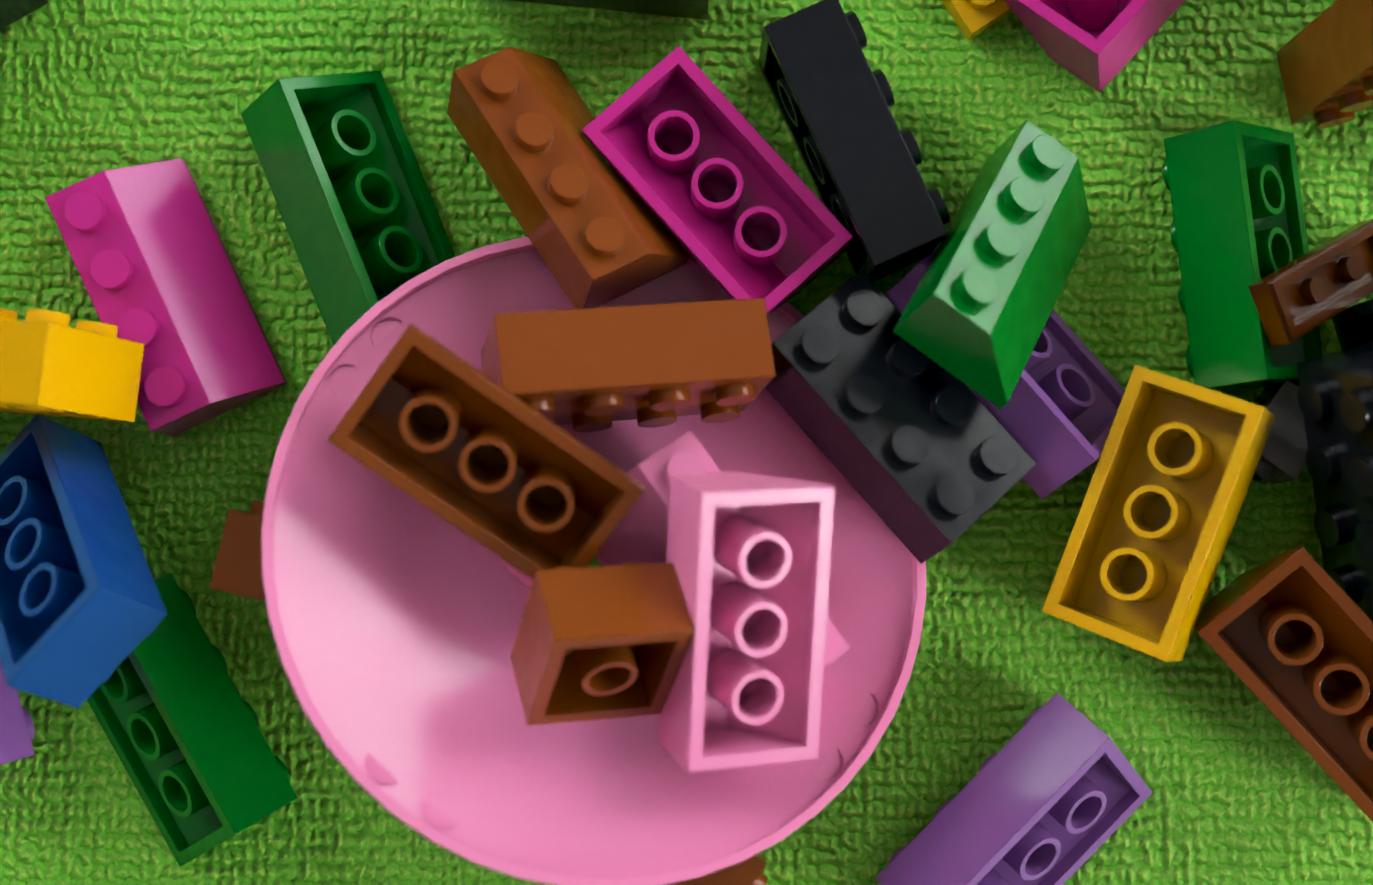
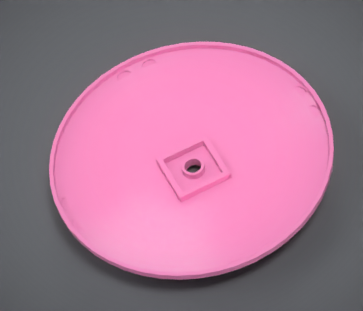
M528 236L483 246L448 259L413 277L372 306L341 336L320 362L294 405L276 450L267 484L262 522V579L269 623L282 667L308 720L326 748L355 783L391 816L429 842L472 864L515 879L545 885H666L698 878L742 862L782 841L816 816L849 784L874 752L897 711L911 677L923 626L926 602V561L921 564L765 388L756 396L757 398L743 411H740V417L725 422H702L701 414L676 416L677 421L675 423L653 428L639 427L637 419L612 421V427L587 433L573 431L572 424L558 425L625 473H628L637 464L691 430L721 472L736 471L826 483L834 486L827 617L851 649L823 669L818 759L688 772L658 742L659 714L527 726L510 656L533 579L328 441L341 419L410 323L482 372L480 354L494 314L575 309ZM684 249L689 256L686 264L598 308L733 299L687 249ZM787 302L767 316L771 344L804 317L795 307Z

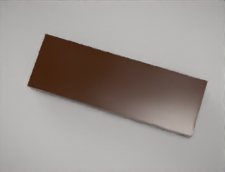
M1373 219L1358 222L1248 286L1271 347L1292 343L1373 292Z

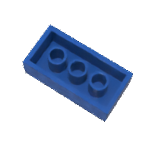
M37 414L0 454V661L7 686L78 709L101 684L110 678L113 671L141 641L155 630L158 623L167 615V612L101 443Z

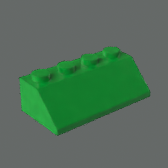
M380 70L277 79L241 113L333 346L356 321L381 299L413 277L448 259L456 257Z
M1027 119L985 161L952 221L947 235L939 245L893 330L898 336L999 409L1008 404L1092 228L1079 158L1062 146L1055 138L1046 134Z
M1232 120L1164 139L1166 159L1163 163L1162 173L1165 185L1171 194L1174 220L1170 227V237L1179 257L1182 282L1178 288V300L1181 310L1186 315L1189 336L1186 363L1191 376L1194 378V384L1211 390H1233L1269 386L1284 380H1288L1291 383H1299L1297 363L1323 356L1319 326L1290 344L1271 347L1248 286L1309 251L1294 134Z
M168 573L154 580L167 615L158 623L155 630L145 637L113 671L110 678L89 696L87 701L181 867L298 797L290 784V775L285 764L278 757L274 756L259 730V722L254 709L241 698L228 675L227 664L223 654L216 646L210 643L197 620L193 601L185 591L179 588L173 575Z

